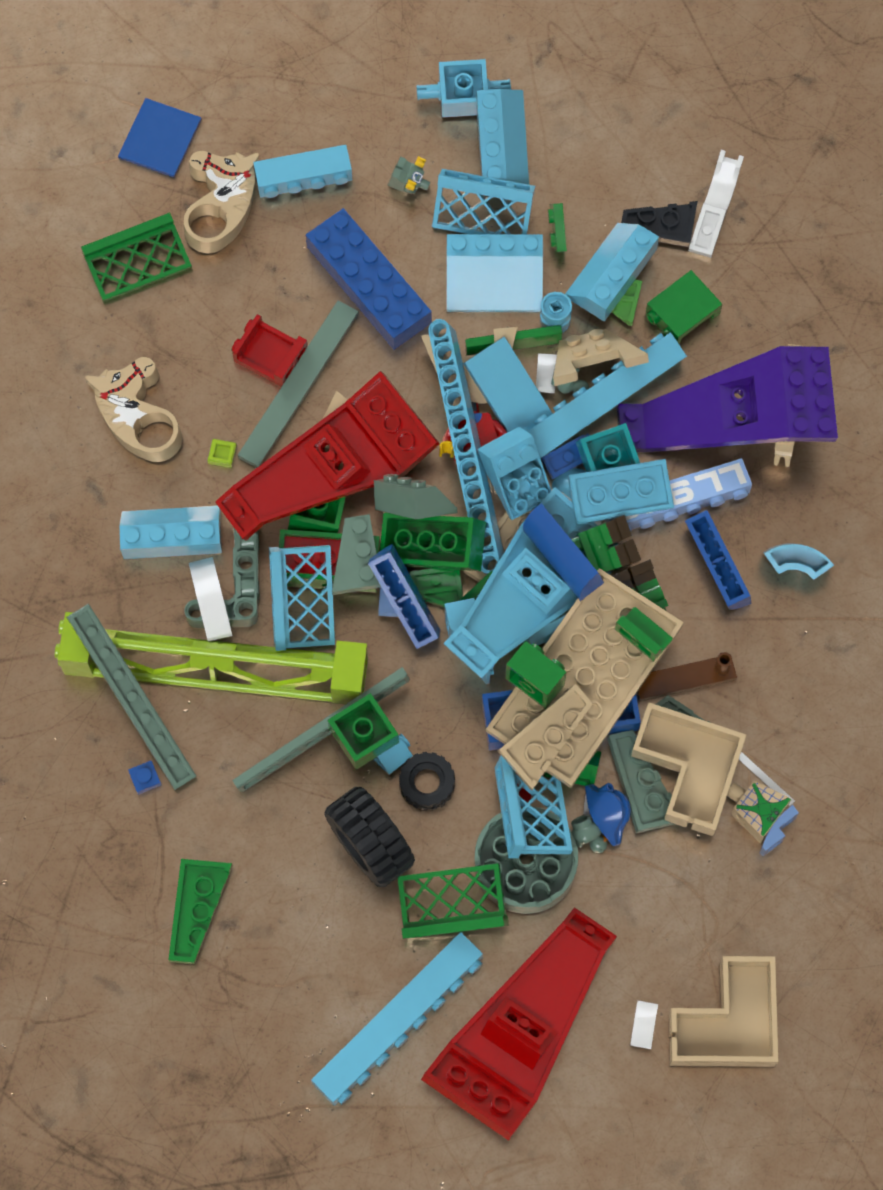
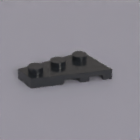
M692 201L684 205H677V203L668 204L667 207L659 208L650 206L623 210L621 223L641 225L659 236L658 242L689 247L698 201Z

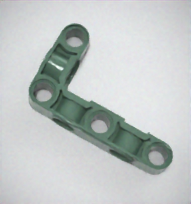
M233 528L235 595H233L231 600H224L231 628L250 627L256 624L259 617V532L254 533L248 540H244ZM244 562L252 563L249 569H242L240 567ZM198 600L189 601L184 609L188 624L193 628H204L202 616L198 618L190 616L193 611L200 610ZM244 609H251L253 611L251 615L246 617L240 615Z

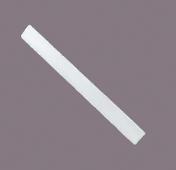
M741 752L739 760L769 788L791 799L789 806H791L795 800Z

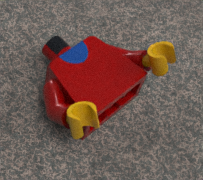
M471 402L481 447L507 433L497 420L491 418L490 413H479L478 403ZM462 420L459 423L458 429L464 428L466 420ZM448 426L439 445V457H442L444 453H449L451 455L450 458L456 461ZM467 443L464 446L463 453L470 450L471 443Z

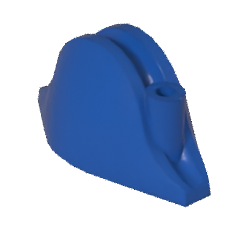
M607 783L601 788L594 784L585 786L588 809L594 823L613 847L621 844L624 827L630 818L631 809L628 799L622 792L615 790L611 783Z

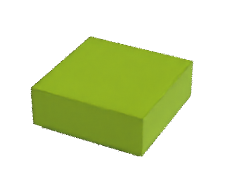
M213 439L207 460L208 464L232 468L237 443Z

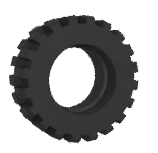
M361 786L353 787L326 807L324 815L332 831L357 866L377 887H386L413 866L415 857L411 852L410 846L388 814L367 790Z

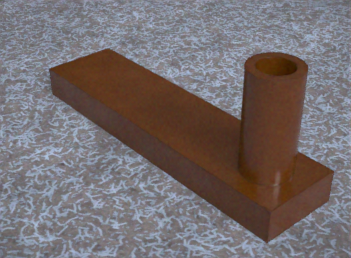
M722 652L715 658L653 671L638 690V700L642 702L737 680L732 656L727 652Z

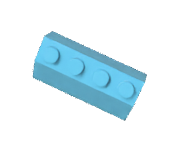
M477 90L476 104L481 176L529 185L523 90Z
M617 223L565 294L573 303L605 322L656 252L659 236L639 224Z
M218 506L122 511L120 519V550L123 559L222 553L220 508Z

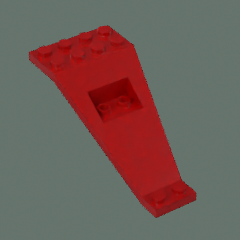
M379 371L344 404L234 484L215 503L241 538L248 540L264 524L374 487V480L383 479V475L397 474L398 478L404 477L440 443L382 371ZM329 445L330 449L327 452H325V446ZM340 463L344 464L342 470L338 469Z
M574 907L556 930L450 1040L424 1073L421 1080L509 1141L535 1106L603 956L614 943L617 936Z

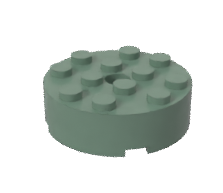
M533 807L541 814L545 812V809ZM527 810L522 814L523 819L530 825L537 820ZM551 812L545 816L554 825L560 822V818ZM497 814L485 825L476 843L474 864L475 866L500 863L505 910L520 914L538 913L553 907L566 896L573 885L578 866V848L570 829L573 850L571 854H520V856L530 855L534 859L529 864H522L519 858H508L502 814ZM541 822L535 827L545 837L551 832ZM531 833L526 836L527 846H538L541 843ZM555 833L550 837L549 840L556 846H564L563 840ZM494 869L485 870L478 879L488 888L495 881ZM495 886L492 891L497 894ZM489 894L488 898L498 905V900Z

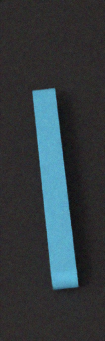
M436 319L430 324L428 332L467 516L478 519L480 514L486 512V519L484 520L486 522L485 538L491 536V543L483 548L481 571L488 574L494 570H488L489 562L496 559L498 564L504 551L488 477L477 450L481 445L455 329L445 320ZM446 328V334L439 337V332ZM451 351L449 359L443 360L445 353ZM456 374V379L452 383H448L449 377ZM457 397H461V402L457 406H453L454 400ZM462 420H466L464 428L458 429L459 423ZM467 443H471L470 450L463 453L464 446ZM472 466H476V472L468 476L469 469ZM481 489L480 497L473 499L474 492Z

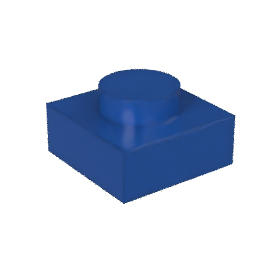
M152 760L128 769L138 795L161 786Z

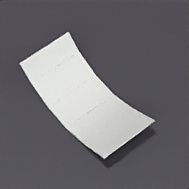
M538 353L536 388L539 392L555 393V386L551 385L557 358L555 354Z
M643 1001L637 1002L630 1046L651 1049L658 1004Z

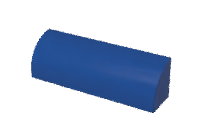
M542 503L537 506L524 521L523 531L581 601L604 584V581L598 571Z
M708 510L685 520L728 609H739L752 604L751 595Z
M393 544L381 550L369 560L368 564L413 644L418 649L438 639L441 629Z

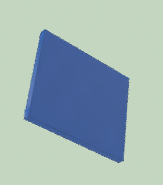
M145 98L119 152L118 158L175 178L202 118Z

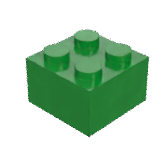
M345 497L290 515L288 530L338 533Z
M525 641L506 664L505 679L546 709L565 686V667L558 660H550L544 655L545 652L534 643L530 645Z
M371 693L327 720L329 730L356 770L399 743V734Z

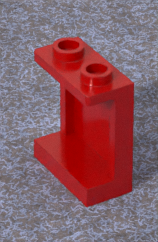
M257 314L253 320L250 319L247 322L242 338H238L232 346L231 351L234 362L282 387L307 349V340L301 336H298L297 339L290 337L264 323L262 316Z

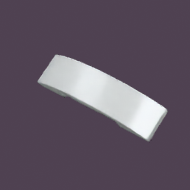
M213 557L190 562L189 567L208 642L233 636Z

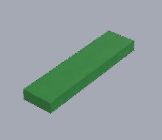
M561 325L517 331L513 350L558 344L559 340H562ZM494 335L465 339L466 356L476 355L494 343Z

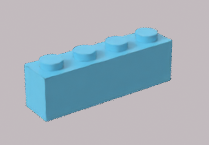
M347 145L253 162L260 198H273L278 194L288 192L294 194L310 188L320 189L331 184L342 185L353 180Z

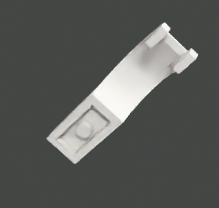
M724 150L720 152L714 176L688 250L710 258L712 257L744 156L739 155L738 160L724 157L726 153Z

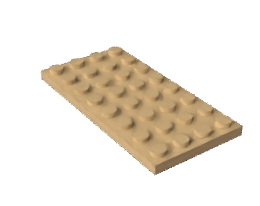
M600 568L597 571L604 584L583 600H576L543 647L544 655L550 660H558L563 664L566 671L565 686L549 706L575 684L593 703L546 770L547 773L572 788L669 647L668 645L653 662L615 630L616 622L622 615L626 616L636 607L673 639L684 624V622ZM515 687L486 728V732L503 744H506L546 709Z

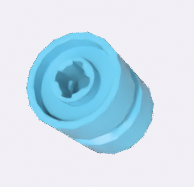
M551 292L544 296L541 301L540 311L542 327L561 325L562 333L569 328L572 303L566 294Z

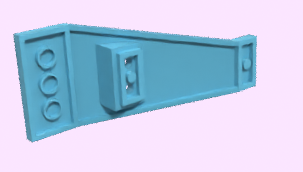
M556 487L541 502L570 539L575 538L580 532L598 526L595 522L576 525L572 502ZM524 521L463 622L444 642V645L481 679L500 658L568 611L578 599L523 531ZM616 543V544H613V545L608 546V547L611 548V547L616 546V545H619V544ZM525 568L530 569L531 576L524 577L522 570ZM547 585L550 588V592L543 594L541 586Z

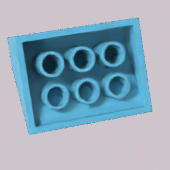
M447 234V312L541 311V301L543 300L542 234Z

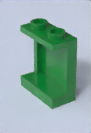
M690 270L647 303L646 317L652 325H657L661 329L663 336L671 332L678 344H681V339L709 317L712 319L716 318L721 313L722 303L696 274Z

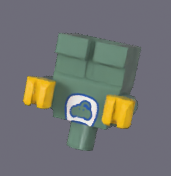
M400 156L388 186L410 194L415 193L418 187L427 191L430 182L422 178L426 159L418 156L413 164Z

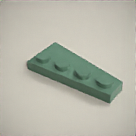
M630 730L609 735L607 740L624 795L630 804V815L636 833L675 825L664 820L672 795L663 785L658 771L654 770L651 763L631 757L637 738L634 731Z

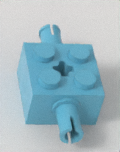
M486 59L439 62V82L430 85H416L417 100L438 98L439 101L441 100L442 117L477 115V90L511 89L510 79L489 81L487 79Z

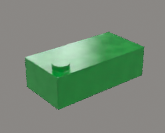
M384 513L380 551L393 544L405 567L481 571L486 522L471 517L435 516L412 519Z

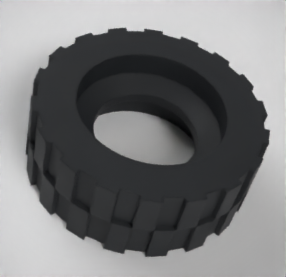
M434 752L417 753L412 758L407 759L406 764L401 768V773L399 774L401 794L405 797L408 804L413 805V808L422 809V811L431 809L433 811L440 806L443 807L451 799L452 793H454V769L452 770L450 762H447L442 755L439 756ZM422 770H433L439 776V787L432 793L420 792L415 786V777Z

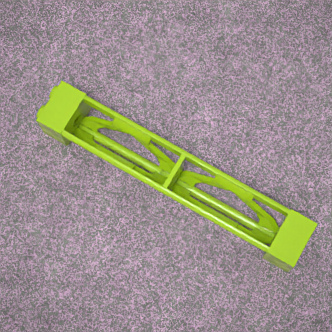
M65 612L64 620H60L59 623L61 641L55 647V659H58V666H61L64 675L91 678L103 677L66 618L73 612ZM105 629L116 648L190 656V661L185 664L152 669L123 658L136 680L140 682L328 701L345 705L364 693L368 666L366 643L337 640L335 653L288 648L276 651L275 647L222 641L208 642V640ZM243 661L309 668L311 673L304 677L273 682L239 669L234 662ZM209 667L211 680L176 677V674ZM218 670L251 682V685L217 681ZM332 678L331 693L296 690L298 686L321 683Z

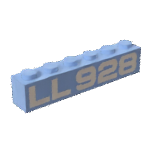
M743 459L734 460L670 480L674 503L673 509L626 516L625 518L630 531L639 527L646 529L652 527L655 522L662 520L669 522L684 513L689 515L695 514L703 507L710 505L711 507H717L732 498L734 500L743 499L750 493L752 487Z

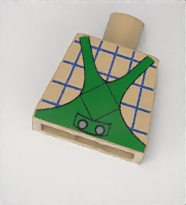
M753 781L747 791L734 782L727 793V796L737 803L731 813L732 816L760 843L791 801L789 797L757 781Z

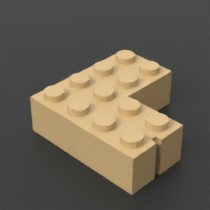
M648 703L631 757L680 772L665 815V821L683 827L690 823L693 824L692 830L714 836L746 734Z
M723 956L720 961L721 1008H671L669 1012V1037H672L669 1042L670 1066L775 1067L779 1062L775 957Z

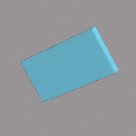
M502 337L463 363L507 433L517 427L522 429L526 427L529 431L536 426L533 421L546 413L549 417L553 414L505 337Z
M666 459L568 475L576 525L614 519L623 515L626 517L674 508Z

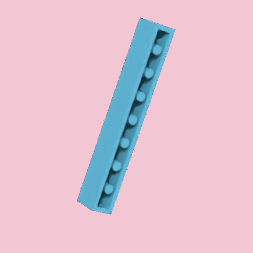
M671 332L666 336L660 333L649 341L651 346L646 350L642 346L639 348L648 354V363L626 368L622 361L611 367L613 372L606 377L602 373L592 380L594 386L588 390L582 387L572 394L575 398L568 404L564 400L553 407L555 413L549 417L546 413L533 421L536 426L529 431L526 427L523 428L533 436L540 458L687 357Z
M460 932L311 1079L312 1084L333 1106L338 1102L341 1105L346 1102L352 1095L350 1090L357 1083L360 1086L364 1084L371 1076L369 1071L376 1064L378 1067L382 1066L390 1057L388 1052L394 1046L397 1048L401 1047L409 1038L406 1034L412 1028L419 1029L427 1020L425 1016L432 1009L437 1011L445 1003L444 997L450 991L455 993L463 985L464 981L462 979L469 972L474 974L482 966L483 953Z

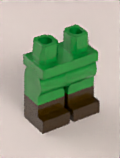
M625 515L580 532L575 538L571 539L596 570L600 568L608 573L641 561L634 539L611 548L608 547L632 537Z
M651 559L612 575V577L666 611L665 607L669 605L653 571L654 567Z

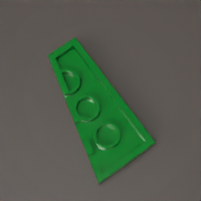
M181 859L169 962L196 963L233 867L232 863Z

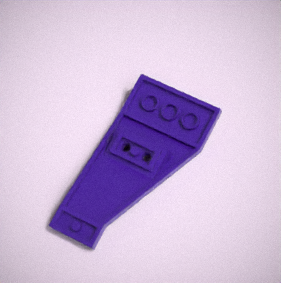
M779 346L646 403L618 404V426L624 423L627 424L636 452L641 453L785 441L836 442L838 433L829 347ZM734 394H739L741 398H736ZM736 416L742 417L744 421H739Z

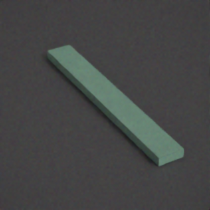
M339 300L336 302L238 454L239 459L255 468L264 463L358 317L359 311Z
M87 604L67 616L66 618L173 789L176 790L195 778L196 774L90 605Z
M401 667L233 779L232 781L240 792L246 791L330 735L328 719L370 693L378 703L408 683L410 680L408 674Z

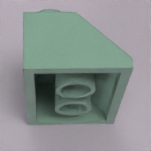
M397 474L383 475V479L374 480L375 510L412 519L458 513L457 507L436 486L427 485L424 480L412 481L411 477L398 478Z

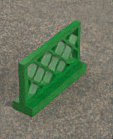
M170 212L81 246L82 254L103 302L192 268ZM172 231L175 240L171 247L159 242L163 234ZM146 241L153 244L149 256L137 251L140 243ZM157 246L169 251L165 262L153 258ZM125 250L131 253L127 264L114 260L119 251ZM172 253L183 257L185 264L175 267L168 264ZM135 255L147 259L142 271L130 266ZM103 259L108 261L109 264L105 273L95 270L92 262ZM150 261L163 266L160 274L154 276L146 273ZM112 264L125 268L120 279L108 275ZM128 270L140 274L138 282L130 284L124 281ZM106 279L118 283L115 291L105 295L102 286Z
M500 863L404 875L397 878L403 928H401L403 939L509 926L508 915H506ZM494 869L495 881L488 888L478 879L485 870ZM479 871L475 877L470 873ZM462 873L472 879L464 891L453 883L456 877ZM446 875H453L450 880L445 877ZM434 877H440L447 883L439 895L428 887V884ZM428 878L425 883H423L420 879ZM415 880L422 886L414 898L406 892L405 881ZM475 882L487 891L479 902H476L467 894ZM450 886L461 894L453 906L442 898ZM495 886L497 894L492 891ZM425 889L436 897L428 909L417 901ZM489 894L498 900L499 911L489 912L481 906ZM464 897L475 905L469 915H463L456 909ZM439 900L450 908L444 918H438L431 912ZM415 904L425 913L419 921L410 922L408 911ZM478 909L484 912L475 914ZM453 912H455L458 915L455 917H450ZM428 915L433 918L431 920H425V918Z

